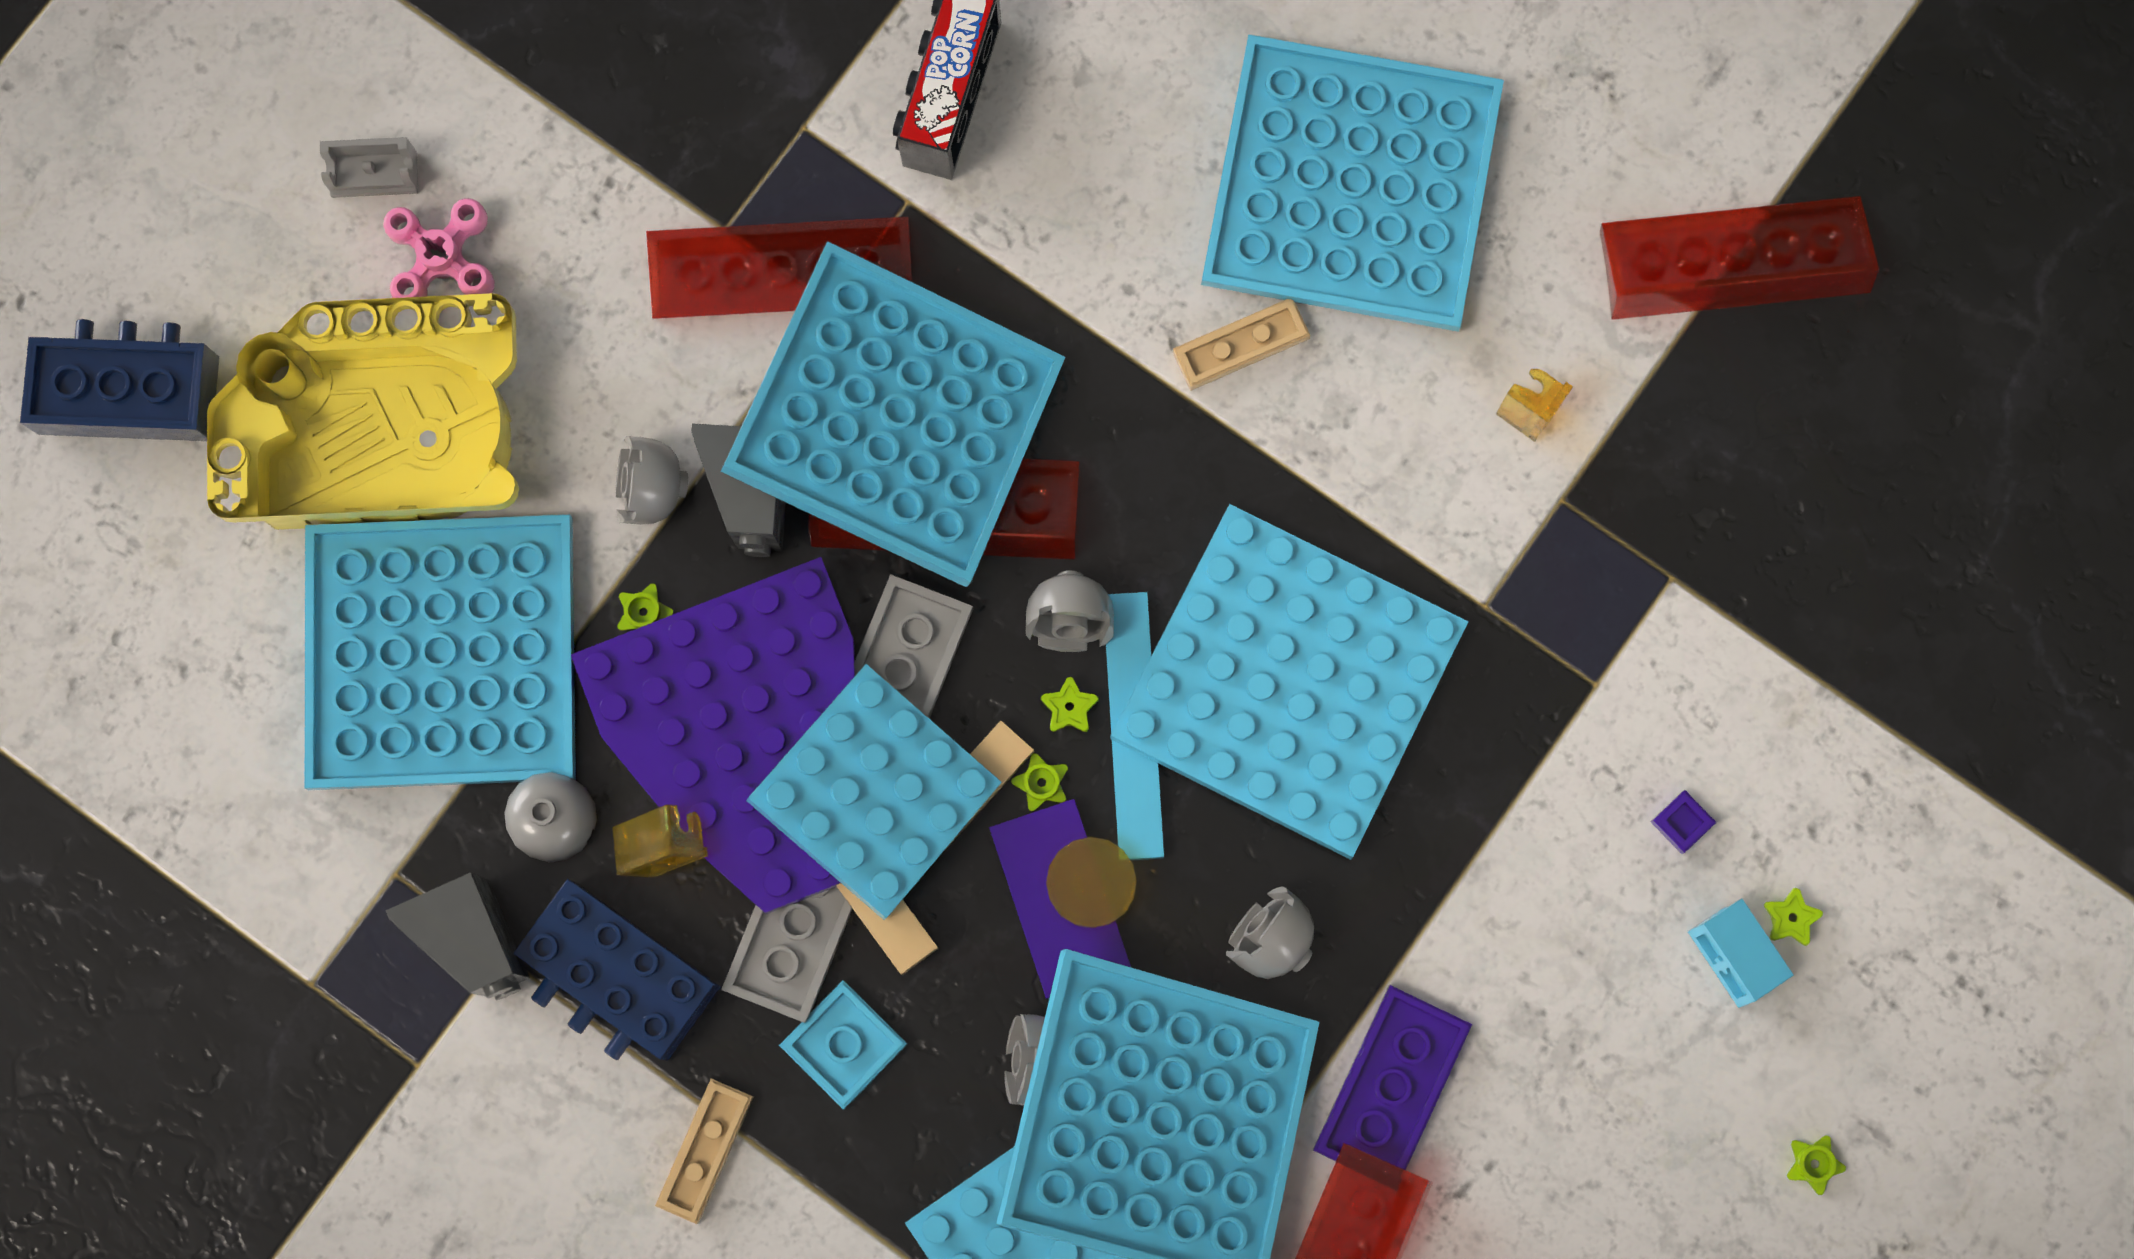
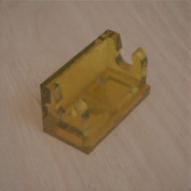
M1531 369L1529 371L1531 378L1538 380L1542 384V392L1540 394L1513 384L1496 412L1497 416L1534 442L1560 409L1573 388L1568 382H1565L1563 385L1540 369Z
M664 805L614 826L613 837L617 875L656 877L707 857V847H703L701 821L695 811L687 814L688 832H684L680 827V815L677 805Z

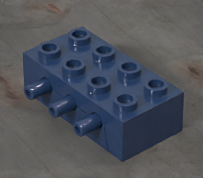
M78 319L76 321L74 338L28 337L20 423L36 434L207 441V411L210 402L216 396L219 356L204 343H181V326L179 324L164 323L161 342L136 341L137 323L132 321H121L119 323L118 340L93 339L94 322L87 319Z
M569 879L565 881L513 953L545 976L531 996L535 1003L545 1008L559 988H561L582 1003L567 1023L571 1029L582 1034L596 1014L618 1029L604 1049V1052L615 1060H619L630 1043L635 1041L658 1059L668 1061L721 987L582 886Z

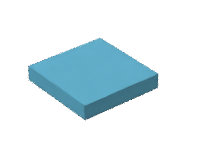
M842 980L810 1013L806 1023L801 1022L779 1046L842 1109H845L908 1043Z

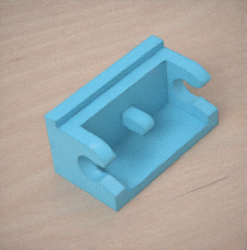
M1742 898L1730 906L1721 909L1688 931L1738 1008L1757 1001L1794 976Z

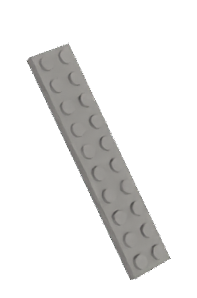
M890 574L856 657L855 676L867 664L925 716L930 718L972 614L973 606ZM834 887L769 914L764 913L755 905L721 990L806 1023L853 910L840 890Z

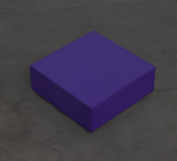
M1683 790L1650 821L1681 854H1684L1717 823L1686 790Z

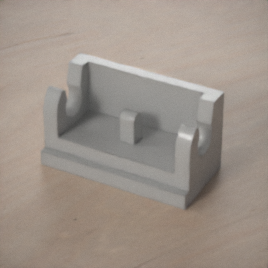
M407 137L320 141V154L326 163V172H321V177L324 185L329 189L332 198L418 194L417 151Z

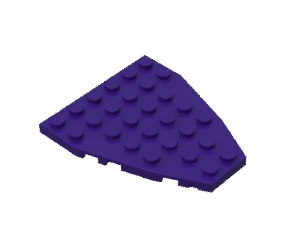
M821 557L571 654L601 738L690 846L764 913L769 914L837 887L836 885L840 884L835 877L746 801L855 677L854 639Z

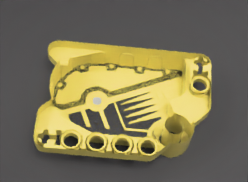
M493 293L323 301L306 304L277 333L269 332L257 335L247 342L239 353L236 365L237 374L212 399L208 406L207 501L210 510L226 522L264 521L274 529L284 530L305 529V525L419 521L437 520L447 517L452 519L468 511L508 508L517 499L519 487L516 479L507 470L512 453V448L510 447V422L512 421L507 405L497 388L512 374L516 367L515 310L506 298ZM473 306V310L477 315L491 314L492 307L497 306L505 316L498 317L496 325H491L487 318L484 317L473 318L475 327H471L472 316L469 307ZM457 307L462 313L460 323L450 329L441 327L438 321L440 313L445 308ZM405 309L416 311L418 319L412 329L402 331L395 327V317L400 311ZM361 311L372 313L374 321L368 331L357 333L351 329V320L355 314ZM318 313L328 315L330 323L324 333L312 335L308 332L307 322L310 317ZM289 366L285 377L279 382L272 383L275 373L282 367ZM230 446L239 447L242 454L239 464L230 469L222 468L219 462L221 452ZM220 477L228 479L241 478V481L232 480V492L240 498V502L233 503L232 511H229L228 508L220 504L221 499L229 497V484L223 480L219 481Z

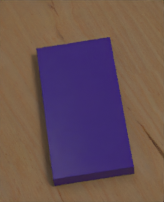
M1074 799L989 827L1046 999L1050 998L1060 951L1064 949L1131 967Z
M1388 985L1313 1147V1151L1396 1191L1472 1024L1394 986Z

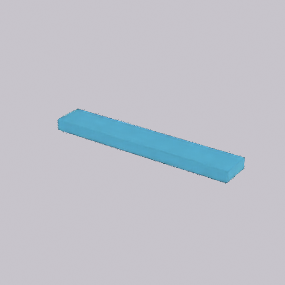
M1147 592L1108 594L1112 600L1114 611V635L1106 644L1111 734L1151 658ZM1112 740L1119 861L1164 858L1158 763Z

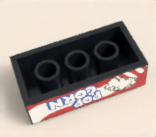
M933 0L931 16H935V21L931 31L924 30L918 50V55L923 56L919 71L912 70L909 75L905 95L910 96L906 111H898L893 126V136L897 137L895 149L900 151L903 167L949 180L953 179L1001 27L1000 0Z

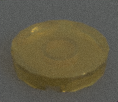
M1094 837L1074 840L1059 850L1049 865L1046 881L1050 902L1059 915L1075 926L1092 929L1109 925L1125 914L1134 900L1137 883L1133 863L1123 849L1109 840Z

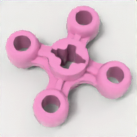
M464 198L456 202L451 209V220L443 230L423 229L418 217L405 207L391 209L386 214L383 225L386 234L393 242L400 245H409L416 252L414 267L410 271L400 273L393 278L390 285L392 298L427 297V288L430 282L435 278L446 279L449 277L458 282V286L464 295L489 294L493 292L495 281L491 272L479 263L467 262L462 255V245L465 240L470 236L480 234L487 226L488 216L486 210L478 201ZM474 214L471 220L464 221L467 215ZM407 222L406 227L397 230L400 224ZM430 250L446 252L447 260L444 257L432 256L433 254ZM481 278L478 285L471 286L474 279ZM414 287L410 294L404 295L407 288Z

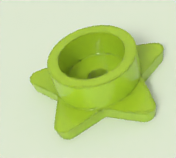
M650 584L639 593L621 592L619 594L620 601L624 607V615L617 626L619 630L637 629L673 615L671 608L658 602L655 584ZM642 608H646L648 611L645 616L640 615Z
M1068 677L1060 692L1041 696V701L1052 711L1050 730L1055 732L1066 726H1073L1083 732H1087L1089 730L1087 712L1099 701V697L1094 694L1080 692L1074 679ZM1069 702L1074 705L1071 711L1065 708V705Z
M1033 753L1028 770L1012 778L1011 782L1027 793L1028 808L1030 811H1034L1046 800L1059 803L1066 801V796L1060 782L1068 767L1066 764L1048 765L1038 754ZM1039 779H1045L1046 785L1040 787L1037 782Z
M1793 888L1783 902L1764 903V908L1770 914L1773 924L1770 934L1771 940L1776 941L1785 937H1792L1804 946L1810 943V925L1821 918L1823 912L1807 906L1800 889ZM1791 913L1795 914L1797 917L1795 922H1791L1789 920V915Z
M1826 1135L1812 1145L1797 1140L1792 1141L1791 1148L1796 1161L1787 1173V1178L1789 1180L1807 1181L1815 1193L1823 1195L1827 1181L1832 1176L1846 1171V1166L1835 1159L1831 1152V1138ZM1814 1159L1819 1163L1817 1168L1811 1167V1161Z

